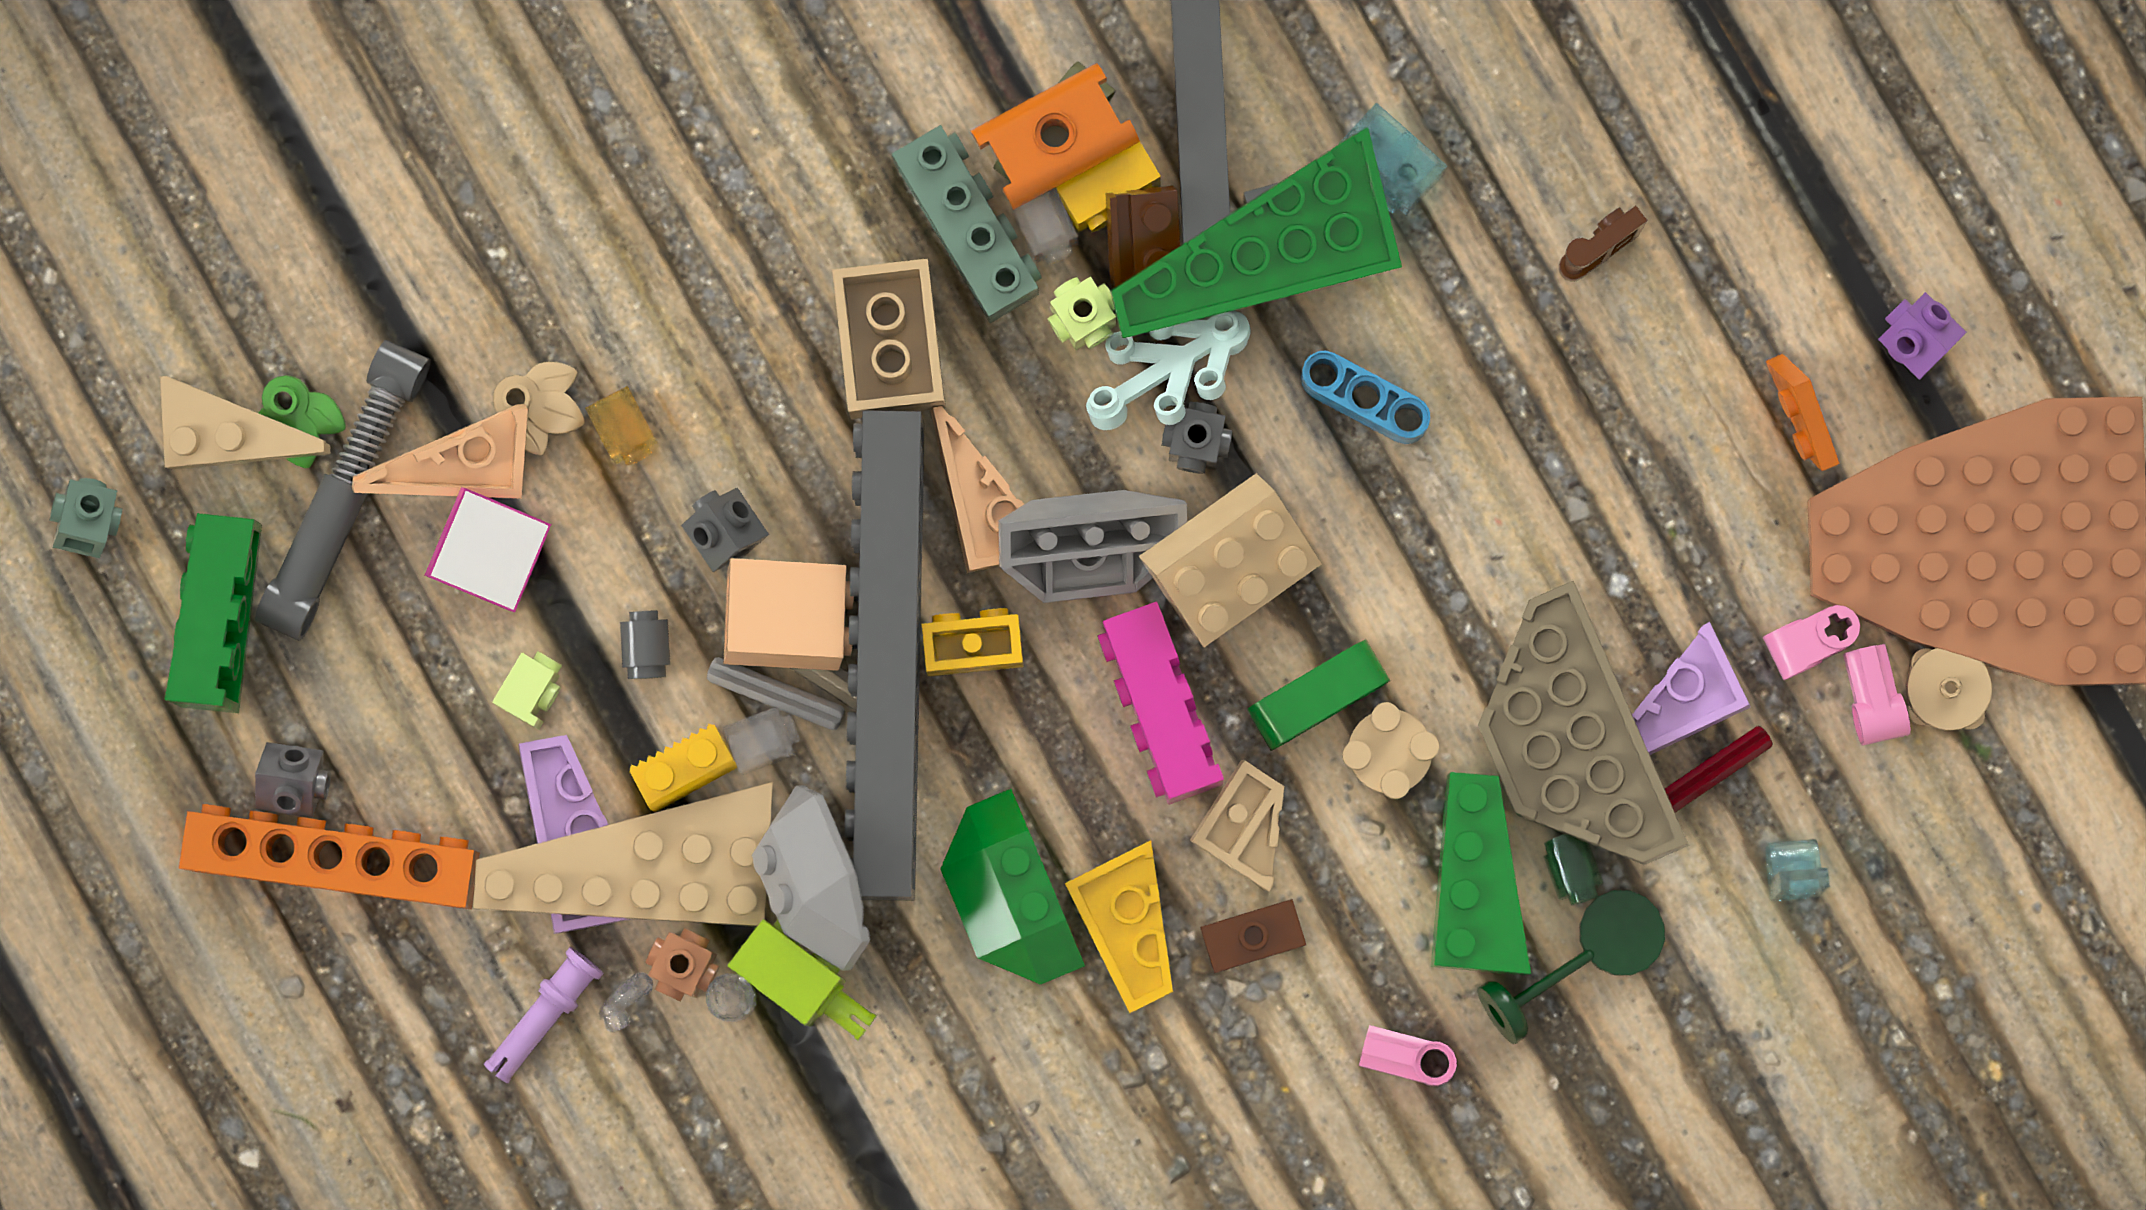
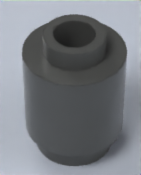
M658 610L629 612V621L620 622L622 668H627L628 679L666 677V665H670L668 619L658 620Z

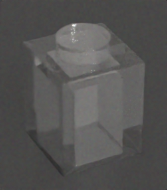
M1056 188L1015 210L1011 207V213L1035 264L1045 260L1047 265H1052L1073 254L1071 247L1078 245V235Z
M778 707L723 727L736 765L742 775L797 755L793 744L801 741L792 715L789 714L782 717Z

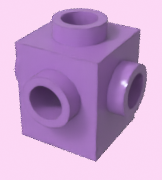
M1925 292L1913 305L1904 299L1885 318L1891 327L1878 340L1888 349V352L1896 361L1904 364L1920 380L1967 332L1951 317L1944 305L1934 301Z

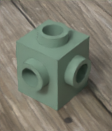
M82 478L79 481L70 479L65 494H55L49 521L58 523L53 548L100 559L107 536H116L119 528L122 508L114 507L118 490L109 489L105 483L96 479Z

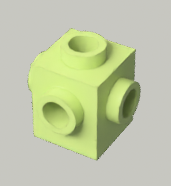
M1091 276L1080 282L1078 277H1075L1059 286L1053 292L1056 296L1054 300L1050 301V309L1053 315L1047 318L1062 343L1069 339L1075 350L1084 345L1091 349L1113 335L1111 328L1116 326V316L1113 313L1115 309L1110 290L1105 283L1097 287ZM1083 301L1088 302L1092 306V312L1087 317H1079L1074 312V307Z

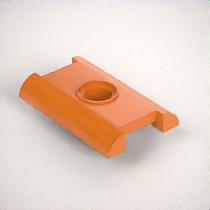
M1098 63L1091 65L970 131L980 150L988 145L991 146L1011 183L1003 187V192L1013 210L1140 142L1130 119L1120 124L1100 85L1107 82V77ZM1059 126L1066 130L1069 137L1062 146L1050 147L1041 139L1043 132L1049 127Z

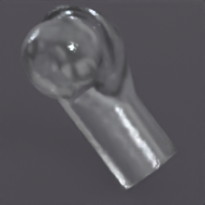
M643 972L632 975L623 981L604 1001L599 1009V1020H604L606 1030L614 1033L630 1025L631 1018L625 1009L651 993L653 981L650 976Z

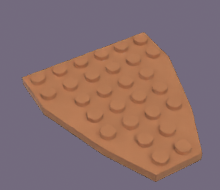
M2142 396L2046 398L1905 448L1807 500L1810 596L1831 606H1846L1859 619L1908 642L1931 649H1943L1982 661L1989 667L2051 686L2146 685V477Z

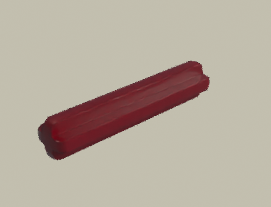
M1761 726L1754 727L1667 786L1665 791L1674 812L1676 813L1770 749L1773 742L1765 729Z

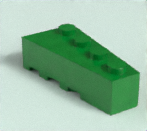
M197 513L195 525L190 524L188 527L186 552L190 553L187 572H183L180 583V599L182 602L179 619L175 626L174 648L165 701L182 708L239 714L262 524L255 519Z
M1450 772L1447 775L1431 967L1523 976L1531 974L1499 776Z

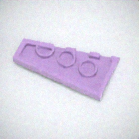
M567 735L520 743L518 745L537 844L608 825ZM551 914L554 934L630 920L626 918Z

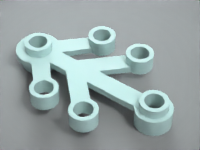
M1233 310L1213 315L1208 320L1197 319L1149 332L1151 337L1157 340H1164L1171 336L1196 338L1185 346L1134 342L1132 336L1122 338L1120 332L1113 333L1105 343L1108 356L1113 363L1126 364L1133 361L1155 364L1115 389L1109 386L1096 388L1090 394L1086 404L1092 424L1101 430H1112L1119 427L1127 418L1128 410L1126 404L1167 379L1169 381L1166 392L1160 394L1155 399L1154 409L1161 423L1173 425L1180 422L1185 416L1183 403L1194 364L1209 353L1207 367L1197 372L1194 382L1199 396L1203 399L1214 400L1219 398L1226 389L1224 376L1230 356L1242 351L1250 337L1251 329L1248 319L1242 313ZM1121 345L1127 346L1123 350L1115 351V349ZM1208 381H1217L1215 384L1211 386H1204V384ZM1167 406H1176L1171 411H1163Z

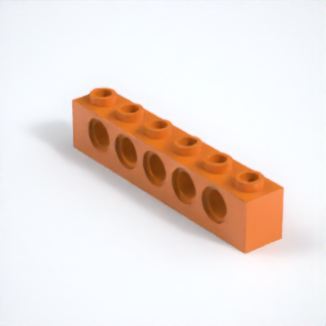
M202 804L201 813L187 811L178 869L472 910L476 860L479 859L480 852L468 849L469 840L440 837L439 845L420 843L421 834L398 830H393L391 839L374 837L373 827L355 824H345L344 832L325 830L326 821L303 817H297L296 826L279 824L278 814L260 811H250L249 819L230 817L231 808ZM240 829L246 836V847L239 855L230 856L225 849V839L230 832ZM288 836L294 843V853L288 861L278 863L272 855V846L278 838ZM335 842L342 850V859L335 868L325 869L319 860L320 851L326 844ZM384 849L389 855L390 865L385 873L373 876L368 871L367 858L374 850ZM431 855L438 865L437 874L428 882H420L414 874V866L421 857Z

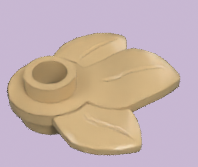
M559 362L539 363L525 376H508L496 386L493 393V405L497 413L512 407L508 403V396L512 391L520 390L525 394L523 405H526L528 408L525 451L536 455H543L548 444V434L569 433L585 424L578 405L565 393L574 383L577 376V371L571 366Z

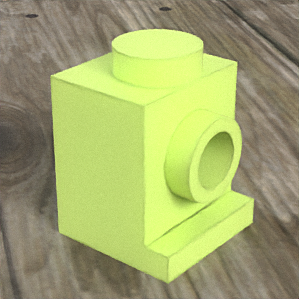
M537 651L533 659L521 653L492 703L539 730L543 721L537 718L536 715L540 709L547 712L556 700L561 687L555 683L560 677L558 672L562 665Z

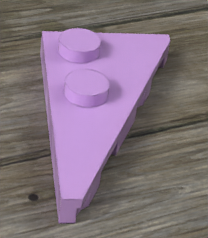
M1710 622L1700 628L1698 635L1679 659L1677 658L1667 670L1666 676L1659 684L1654 686L1632 714L1650 755L1751 708Z

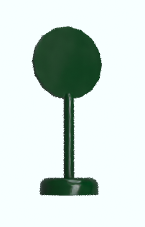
M1613 890L1600 895L1585 909L1579 924V939L1583 948L1582 953L1514 998L1504 986L1496 981H1488L1477 988L1479 1000L1498 1031L1512 1044L1522 1041L1527 1036L1528 1024L1520 1008L1590 961L1598 969L1613 976H1631L1646 970L1659 957L1665 943V925L1658 909L1646 897L1629 890Z

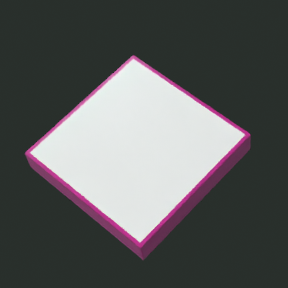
M461 487L424 576L515 613L552 524Z

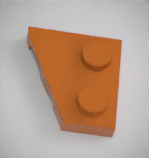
M1784 354L1767 360L1766 364L1778 389V397L1787 417L1791 419L1796 433L1793 434V440L1803 460L1810 459L1821 471L1840 464L1811 380Z

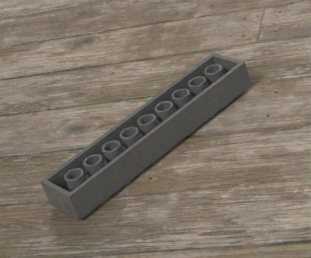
M863 411V423H854L853 452H856V458H862V471H853L852 500H855V506H861V519H852L851 548H854V553L860 554V567H851L850 596H854V601H859V615L850 616L849 645H852V649H858V663L849 664L848 693H851V697H857L856 712H848L847 741H850V745H856L855 761H847L846 790H849V793H855L854 809H846L845 838H848V841H854L853 858H850L856 872L861 900L915 901L925 424L920 411Z

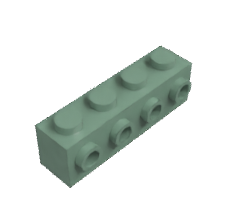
M939 125L893 152V162L989 323H992L1038 296L1039 288L1036 281L1042 279V276L1029 254L1027 253L1020 257L1011 241L1018 237L1005 214L1002 213L996 217L987 201L993 198V195L981 174L977 173L971 176L963 163V160L968 158L969 155L957 134L954 132L947 136L942 126Z

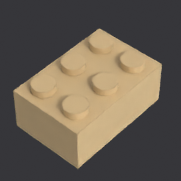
M928 258L833 269L846 397L851 419L863 418V411H927L939 406L946 408Z
M1257 473L1139 556L1184 626L1203 647L1209 645L1322 564L1277 493Z

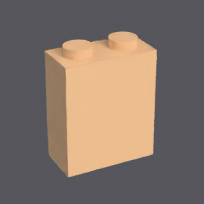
M731 558L727 570L723 664L838 671L843 656H851L852 645H849V627H844L845 610H852L854 596H850V581H846V565Z

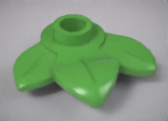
M282 375L272 379L265 386L262 393L263 408L258 412L259 414L319 438V434H335L346 429L345 419L335 401L325 393L309 392L306 385L300 379L290 375ZM281 391L291 395L292 405L290 408H283L278 403V394ZM316 456L286 459L297 466L310 468Z

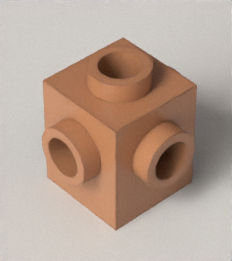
M685 928L680 936L669 932L665 940L658 937L645 962L652 966L648 976L658 980L655 990L680 1002L684 994L697 998L700 990L708 992L719 969V966L713 963L717 954L706 949L710 940ZM677 955H685L689 960V967L684 973L678 974L672 969V960Z

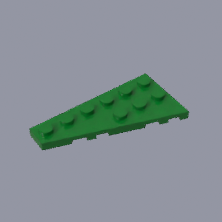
M1364 127L1112 289L1110 293L1121 337L1127 338L1401 268L1402 264L1369 128Z

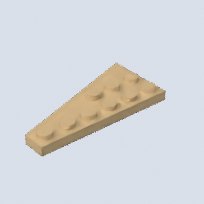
M773 782L477 859L473 909L757 927L765 919L766 889L760 875L755 871L752 854L770 827Z

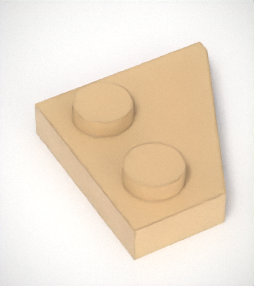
M1241 760L1189 841L1264 890L1270 891L1274 882L1272 872L1275 847H1278L1280 829L1278 819L1279 812L1282 810L1284 786L1247 761Z

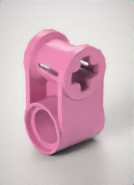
M1836 605L1806 619H1799L1765 635L1763 639L1783 680H1787L1849 647L1859 635L1860 623L1858 617L1851 609L1846 606ZM1829 617H1833L1837 623L1846 622L1848 629L1842 633L1843 641H1840L1836 635L1829 637L1826 635L1825 629L1830 625Z

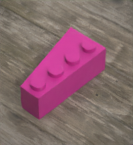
M1156 601L1104 620L1103 627L1105 633L1099 634L1097 637L1106 662L1116 660L1121 678L1113 681L1123 707L1132 705L1138 723L1130 725L1139 752L1148 750L1155 768L1146 772L1155 797L1165 795L1167 803L1170 805L1222 786L1224 777L1219 764L1214 763L1209 737L1201 719H1198L1192 692L1184 673L1182 674L1180 670L1179 658L1158 602Z

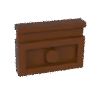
M1173 185L1128 190L1126 193L1120 194L1105 193L1110 285L1113 289L1180 246L1178 192Z

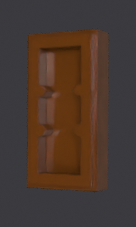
M1293 899L1200 927L1214 974L1307 945Z

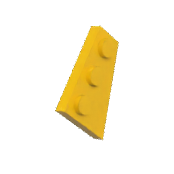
M1150 840L1065 883L1129 1013L1173 992L1152 843Z

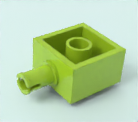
M763 919L728 964V967L804 1025L811 1027L819 1016L822 1017L825 1014L858 1041L867 1030L852 1020L851 1016H856L870 1027L877 1015L868 1011L842 991L846 980L838 975L841 969L814 952L810 954L799 945L800 943L785 935L778 919L773 925Z

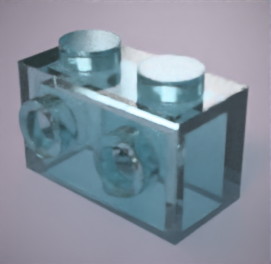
M1376 102L1340 143L1364 127L1369 128L1388 210L1394 213L1399 209L1407 216L1445 175L1447 165Z

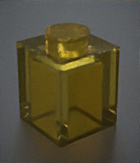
M628 386L585 408L610 458L615 464L622 461L625 462L626 466L635 464L648 457L652 453L649 447L658 443Z

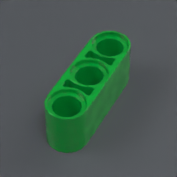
M1365 639L1271 693L1246 710L1270 751H1273L1381 688L1391 680Z

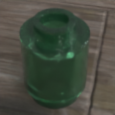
M1568 834L1545 842L1544 847L1547 854L1543 858L1558 899L1564 900L1569 898L1571 906L1598 897L1596 888L1604 885V881L1590 843Z

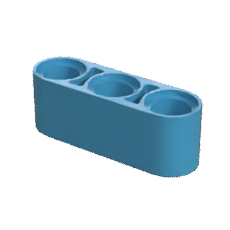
M1317 351L1305 361L1301 374V383L1305 392L1312 398L1401 444H1413L1419 441L1426 433L1431 419L1430 410L1426 403L1415 395L1333 352ZM1318 364H1326L1334 369L1337 379L1329 386H1318L1310 378V370ZM1362 386L1372 388L1376 391L1379 402L1371 409L1359 408L1352 399V393L1355 389ZM1408 408L1418 413L1421 420V425L1418 429L1407 432L1397 426L1394 416L1401 409Z

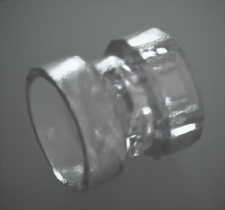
M726 973L716 977L710 983L706 991V1003L709 1011L716 1018L726 1022H739L745 1020L753 1013L757 1005V993L755 987L740 975Z

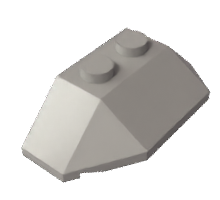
M1128 490L1031 500L998 520L999 567L1043 603L1135 593L1153 578L1139 556L1187 523V503L1180 499Z
M797 785L753 852L754 868L762 879L769 896L770 907L773 913L776 914L783 933L842 971L851 970L870 942L868 928L862 926L863 904L856 872L823 795L808 789L805 785Z

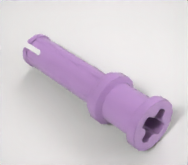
M569 947L565 952L567 959L550 980L544 979L540 983V997L489 1060H486L484 1066L489 1071L496 1072L503 1062L508 1059L495 1075L502 1081L510 1082L511 1077L555 1024L563 1012L569 1014L570 1011H574L578 1006L576 1000L593 979H600L604 974L593 962L572 947Z

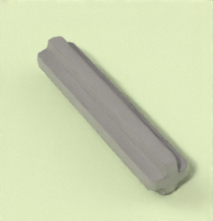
M717 657L712 661L707 673V679L713 684L830 730H837L842 721L845 709L837 703L740 665L723 664L724 659Z

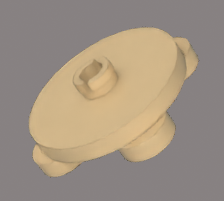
M1939 648L1933 650L1921 649L1913 654L1910 660L1911 670L1906 684L1909 720L1919 726L1929 725L1935 729L1945 731L1978 728L1984 722L1985 711L1988 708L1992 695V683L1988 672V665L1982 661Z
M1384 702L1378 704L1372 711V714L1366 716L1355 727L1349 743L1343 750L1342 759L1345 765L1352 769L1358 780L1366 787L1384 793L1388 798L1400 799L1425 776L1432 758L1438 753L1439 742L1435 735L1427 732L1424 725L1417 718L1399 710L1392 703Z

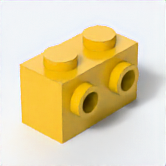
M996 608L979 611L980 618L961 620L960 613L931 616L932 623L922 624L925 665L928 677L1024 667L1018 614L1009 615L1008 608Z

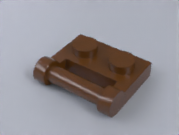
M1634 206L1626 213L1620 207L1597 224L1598 228L1593 232L1595 236L1590 240L1576 238L1568 244L1565 255L1559 263L1560 275L1570 282L1582 279L1635 240L1648 220L1637 206Z

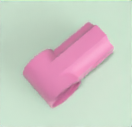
M1885 644L1844 653L1843 657L1855 702L1852 704L1853 721L1861 745L1864 746L1910 735L1908 711L1902 695L1896 691Z
M1369 1025L1359 1066L1421 1082L1428 1086H1440L1446 1084L1453 1077L1456 1071L1457 1060L1450 1047L1441 1042H1433ZM1432 1050L1444 1053L1449 1062L1447 1072L1438 1078L1427 1076L1420 1066L1423 1055Z

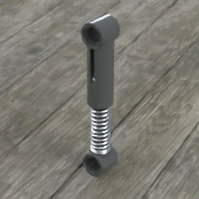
M385 340L380 345L367 374L366 381L371 385V389L368 391V397L370 398L364 399L367 406H361V410L364 413L357 414L360 421H355L354 425L357 428L350 430L353 436L346 438L349 445H343L346 451L339 453L342 460H336L338 468H332L335 475L324 474L277 577L270 582L260 600L255 615L256 622L298 641H301L308 632L317 613L322 590L368 494L353 492L352 477L369 470L370 465L375 466V463L372 461L374 458H379L376 454L377 450H383L380 444L381 442L386 443V440L383 439L384 435H390L387 431L388 427H393V424L390 422L392 419H397L394 416L395 411L400 412L399 408L403 406V403L405 401L413 402L420 392L430 368L431 361L429 358L388 340Z

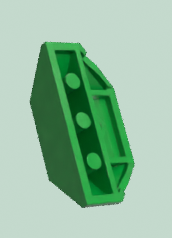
M1012 789L968 806L940 870L976 957L1040 985L1085 967Z

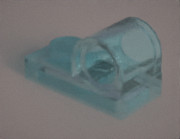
M1816 839L1767 842L1766 867L1770 901L1818 898L1830 887L1828 867L1821 868L1819 847Z

